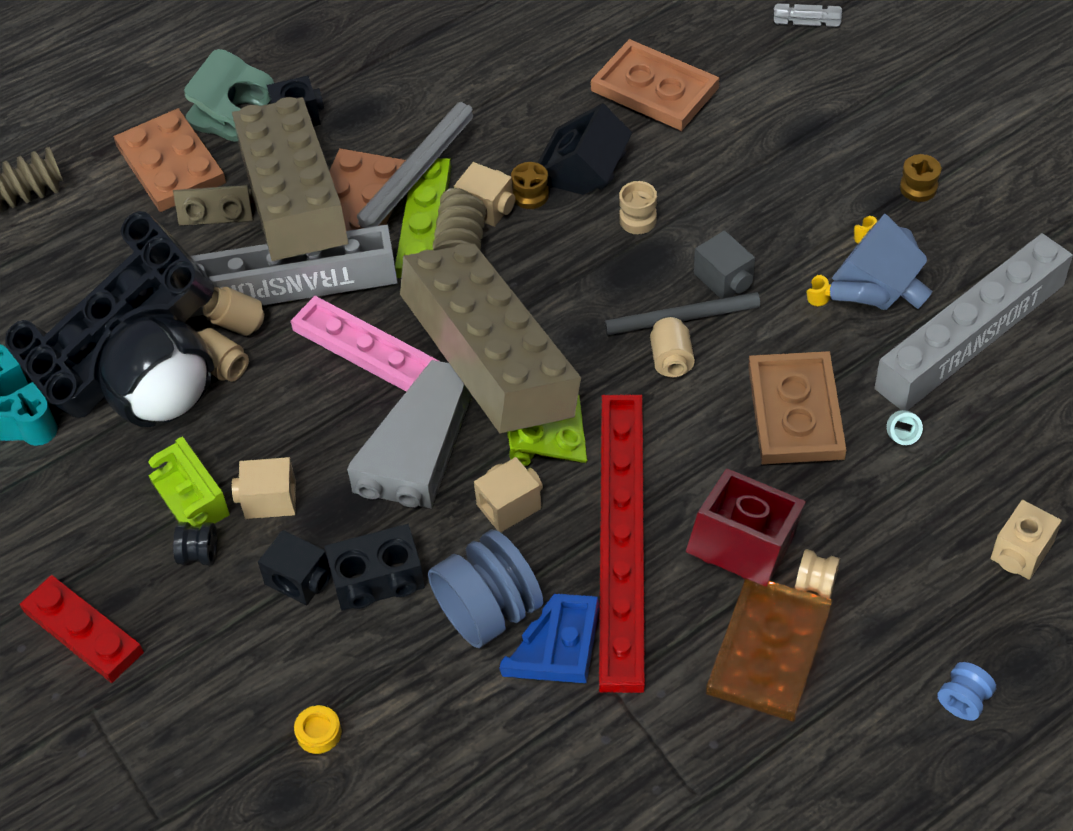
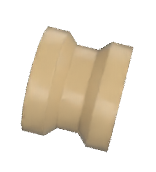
M805 549L797 575L795 592L804 594L807 591L818 593L821 599L830 600L840 558L830 556L827 559L817 557L814 551Z

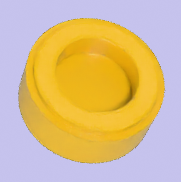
M316 705L303 710L296 718L294 724V732L298 744L309 753H325L334 748L341 738L342 730L339 718L332 709L326 706Z

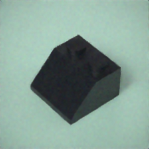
M604 103L557 127L537 162L544 166L548 172L547 186L581 195L596 188L599 190L605 188L614 178L613 170L618 161L627 152L626 145L632 135L631 130Z

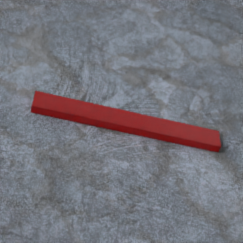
M602 395L599 692L644 693L642 395Z

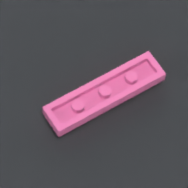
M314 296L291 320L294 332L406 392L431 360L439 361L317 296Z

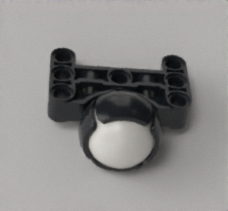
M138 211L129 215L121 227L123 239L134 252L48 333L28 320L17 321L8 329L5 336V344L44 397L51 404L75 418L87 416L105 397L109 406L124 420L140 427H153L157 421L163 423L170 422L186 413L201 399L210 385L211 372L214 371L211 351L199 333L184 322L200 307H203L210 301L214 292V285L211 279L169 231L148 213Z

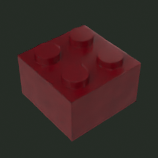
M726 468L697 513L686 553L698 557L708 564H714L740 575L747 581L756 582L767 587L794 538L806 501Z

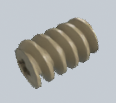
M50 146L45 148V159H42L36 151L31 152V164H28L22 156L17 157V169H14L7 161L2 162V174H0V212H3V200L12 208L17 207L18 195L26 203L31 202L32 190L40 198L45 197V186L47 185L55 194L59 192V181H63Z
M450 188L443 192L438 208L433 250L451 248L459 244H475L480 250L483 237L482 228L484 227V217L486 215V206L483 201L460 188Z

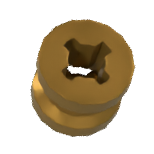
M917 154L909 157L903 166V177L900 184L901 193L911 201H928L937 193L941 165L934 157L929 155Z
M524 162L517 165L511 172L515 204L525 209H536L543 206L549 198L547 186L548 172L546 168L535 162Z

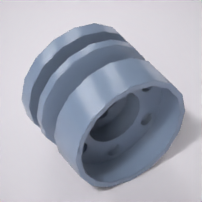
M493 529L483 534L480 542L472 541L467 545L465 549L468 561L460 555L452 554L428 571L430 586L443 612L461 636L476 648H481L506 630L503 616L509 621L518 623L525 617V612L531 614L543 605V595L539 583L529 564L506 536Z

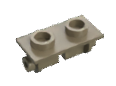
M248 185L173 190L179 226L253 221L251 210L253 194L252 190L248 189Z

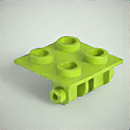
M579 395L575 417L507 432L510 446L509 457L510 459L517 457L523 466L529 465L535 454L581 463L587 462Z

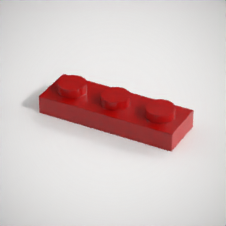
M53 575L49 576L19 604L28 617L111 683L144 653L141 645Z

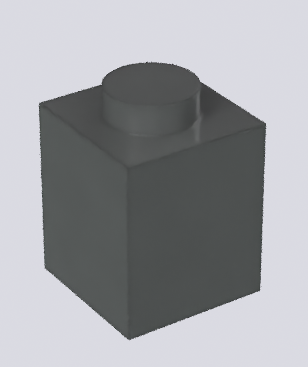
M725 230L695 248L694 275L720 299L731 297L736 293H743L753 283L755 257Z

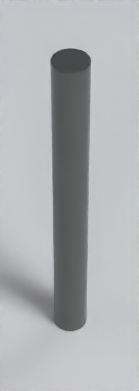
M758 292L604 320L607 336L652 328L656 322L668 317L677 318L684 322L760 307V298Z

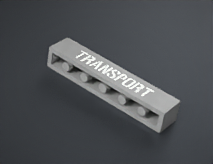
M388 224L346 231L349 243L347 245L271 261L267 244L190 256L211 279L214 287H229L260 300L262 305L397 284ZM200 307L190 317L204 315L203 307Z
M1041 233L879 360L874 389L900 410L908 411L1063 287L1073 254Z

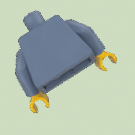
M885 213L878 221L873 216H867L863 219L862 226H854V240L858 245L832 276L834 280L832 284H829L825 276L817 275L811 280L812 289L806 290L807 300L813 306L825 305L831 296L832 300L857 302L876 306L882 310H887L900 296L916 309H919L933 292L916 278V275L927 262V258L919 249L911 230L897 226Z

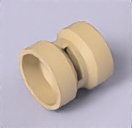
M633 181L627 183L619 192L621 207L620 225L625 231L632 234L647 233L655 227L657 222L655 208L657 205V191L647 182Z

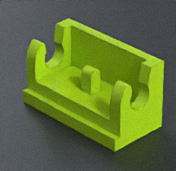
M183 436L175 440V444L150 458L148 463L152 468L159 467L162 463L168 462L164 467L158 468L148 476L178 522H189L192 526H201L205 522L215 524L230 515L223 492Z

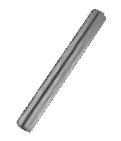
M458 102L357 214L358 224L361 228L375 227L382 222L472 120L473 109L470 105Z

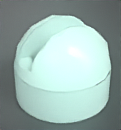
M897 411L887 421L889 437L901 445L915 443L923 431L920 418L910 411ZM897 421L911 424V431L897 428L895 424Z

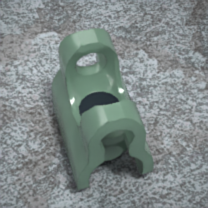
M214 50L184 89L185 98L194 103L185 118L194 130L216 134L227 140L237 142L238 138L232 112L241 109L235 105L241 103L259 106L267 105L270 102L267 85L273 84L274 81L267 73L246 64L238 56L226 50Z

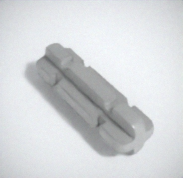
M777 3L774 7L773 19L775 24L788 25V21H793V25L821 26V23H826V27H839L842 20V8L840 6L828 5L827 9H822V5L794 4V7H789V4Z

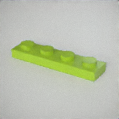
M437 158L408 191L395 263L397 278L402 277L404 255L416 254L423 250H433L440 197L449 187L451 175L450 159Z

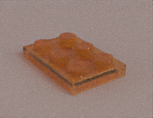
M746 578L708 680L706 694L794 722L831 610L832 600L771 581L765 587Z

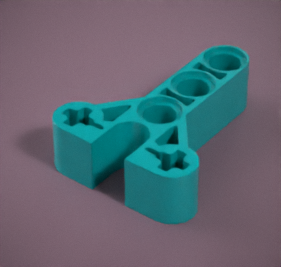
M0 344V441L24 440L34 446L46 444L55 437L58 430L47 400L34 382L28 384L20 364L10 351Z

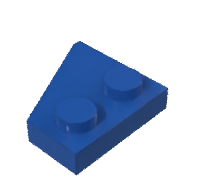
M554 594L543 607L539 619L532 622L522 634L523 642L510 658L505 656L500 662L499 668L502 677L587 683L600 607L598 597Z

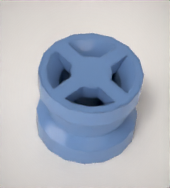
M959 662L951 671V682L944 683L938 691V699L944 708L953 715L969 721L976 720L983 711V700L989 699L995 692L996 683L979 666L972 663Z

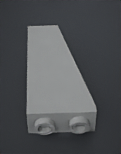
M431 360L352 459L347 469L352 493L359 494L367 499L381 498L399 502L407 507L420 506L432 509L472 397L470 391L449 363Z

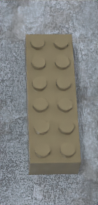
M286 97L278 100L276 103L263 106L248 105L239 111L232 112L241 155L271 261L349 244L342 206L303 97Z
M459 244L451 248L423 250L416 254L403 256L401 297L499 433L575 417L581 381L580 375L475 244Z

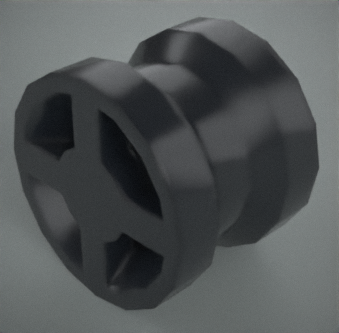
M178 522L173 540L175 562L187 565L193 560L199 561L202 565H213L216 559L218 544L216 525L212 522H205L201 526H192L189 522Z

